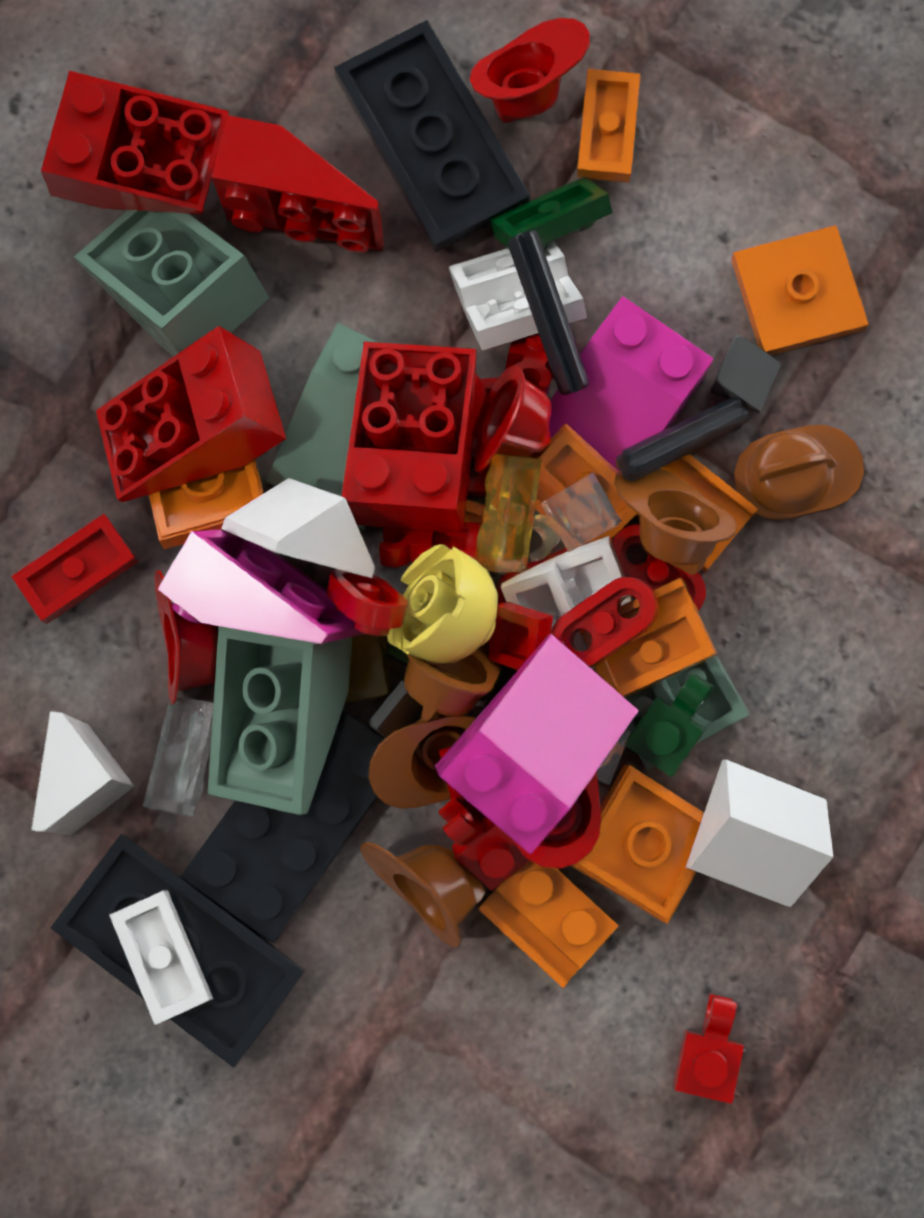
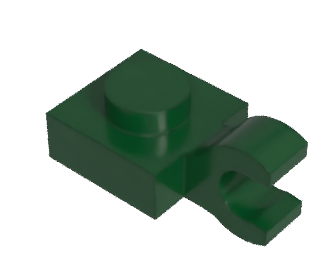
M691 674L672 705L662 698L656 697L624 745L671 778L674 777L706 731L704 727L692 719L715 686L699 675Z

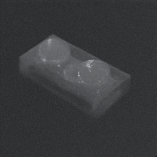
M178 697L175 705H171L169 701L143 807L194 817L197 801L203 791V777L211 748L213 703Z

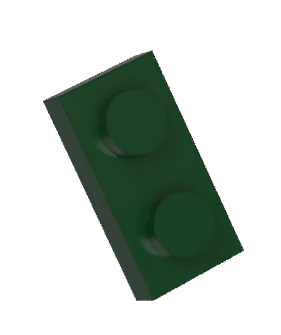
M584 176L490 220L495 238L506 248H508V241L513 236L525 231L535 230L544 249L548 242L570 232L585 231L592 227L596 220L613 212L609 194Z

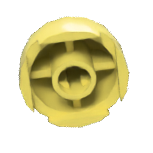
M441 544L435 545L422 553L408 567L400 579L401 582L408 585L403 594V597L408 601L404 623L400 628L390 629L387 635L388 642L408 655L425 660L429 664L456 663L475 652L490 639L495 629L498 594L492 578L482 565L455 547L450 549Z

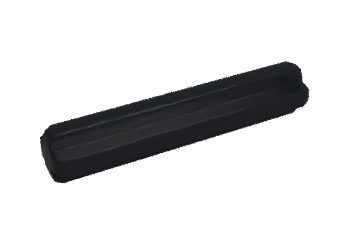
M535 230L519 233L510 238L508 248L555 382L562 395L578 392L589 386V379L539 235Z
M729 398L624 449L622 454L616 458V467L622 471L624 479L636 481L740 429L742 424L748 422L749 411L743 408L742 400Z

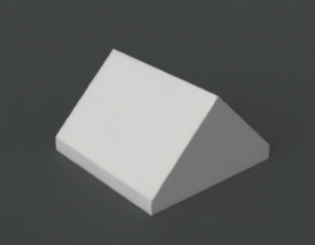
M288 478L224 518L222 530L273 552L372 578L375 566L344 497Z
M50 711L32 830L71 836L135 786L88 724L64 713Z
M722 760L685 868L781 905L791 907L833 858L827 801L731 761Z

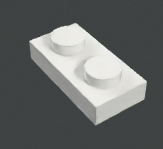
M163 890L109 915L155 1025L213 999L168 890Z

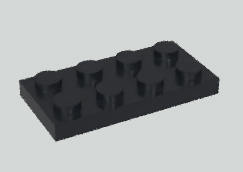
M428 20L334 67L338 83L435 252L490 225V219L530 201V194Z
M342 710L308 813L298 815L235 800L180 877L270 942L275 943L378 798L373 792L368 776L370 760L378 745L384 739Z
M120 834L50 928L143 998L109 915L163 890H168L213 999L170 1018V1020L235 1068L306 970L203 892L180 877L179 874L126 834Z

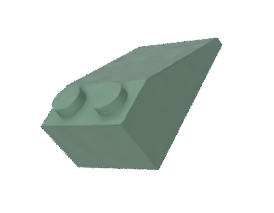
M127 210L74 256L78 264L159 345L173 356L217 326H221L229 332L234 331L269 299L268 294L244 254L188 213Z
M337 323L310 373L285 433L286 440L282 441L267 476V484L275 487L290 478L338 496L342 495L363 343L377 341ZM357 525L359 530L364 531L366 526Z
M219 626L208 780L209 795L298 815L308 813L348 695L353 637L319 644Z

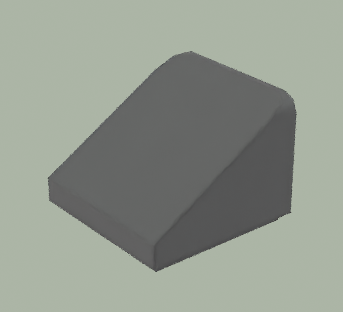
M735 334L710 393L726 400L738 398L742 400L743 407L760 414L782 363L746 338Z
M401 681L369 720L371 722L370 726L376 733L386 739L392 732L419 721L422 718L423 706L408 694L404 682Z

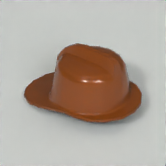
M807 425L766 435L750 443L739 456L734 471L735 489L758 508L755 512L756 515L771 520L791 519L832 509L847 502L860 487L864 475L863 456L855 441L842 430L828 425Z
M660 468L636 481H629L624 479L621 470L617 471L614 481L617 493L631 509L640 515V540L645 551L653 557L668 562L688 574H696L702 570L716 543L726 541L735 535L737 523L732 515L710 502L686 481L672 472Z
M486 642L475 652L456 663L429 664L425 660L407 654L409 660L404 685L408 694L423 706L421 720L428 722L435 713L451 717H463L475 707L483 695L492 690L502 669V664L488 660L490 643Z
M435 713L428 722L420 719L415 724L392 732L378 745L370 760L368 778L373 792L385 804L399 809L418 808L449 800L446 781L439 776L435 767L441 760L439 750L452 747L474 722L476 717H451Z
M370 842L362 843L360 845V852L371 869L416 910L428 927L444 943L451 947H459L461 936L458 926L483 898L485 891L480 881L455 859L453 850L439 845H422L401 856L395 857L392 853Z

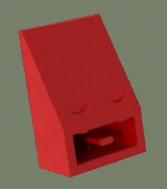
M69 70L41 168V173L50 196L102 209L203 214L226 115H229V111Z
M226 115L212 180L227 221H231L234 226L249 232H261L263 228L283 231L289 238L300 242H314L316 238L334 241L341 248L351 252L364 253L368 249L383 251L384 238L379 201L283 126Z
M221 326L211 330L96 410L116 497L121 502L130 501L243 467L286 440L261 351Z
M380 342L363 343L341 497L346 499L357 525L463 533L470 477L477 361L476 349Z

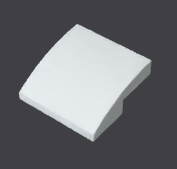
M554 240L548 242V245L543 250L568 321L572 323L585 319L587 314L584 299L568 276L565 256ZM508 248L449 266L461 304L482 351L538 333Z
M607 536L572 549L516 575L502 583L501 590L506 602L552 615L553 628L556 621L562 615L611 581L625 577L611 539ZM628 597V598H626V599L622 602L621 606L624 605V604H626V603H628V602H630V601H632V600H634V598H633V597ZM578 632L574 637L575 647L579 651H585L588 647L583 636Z

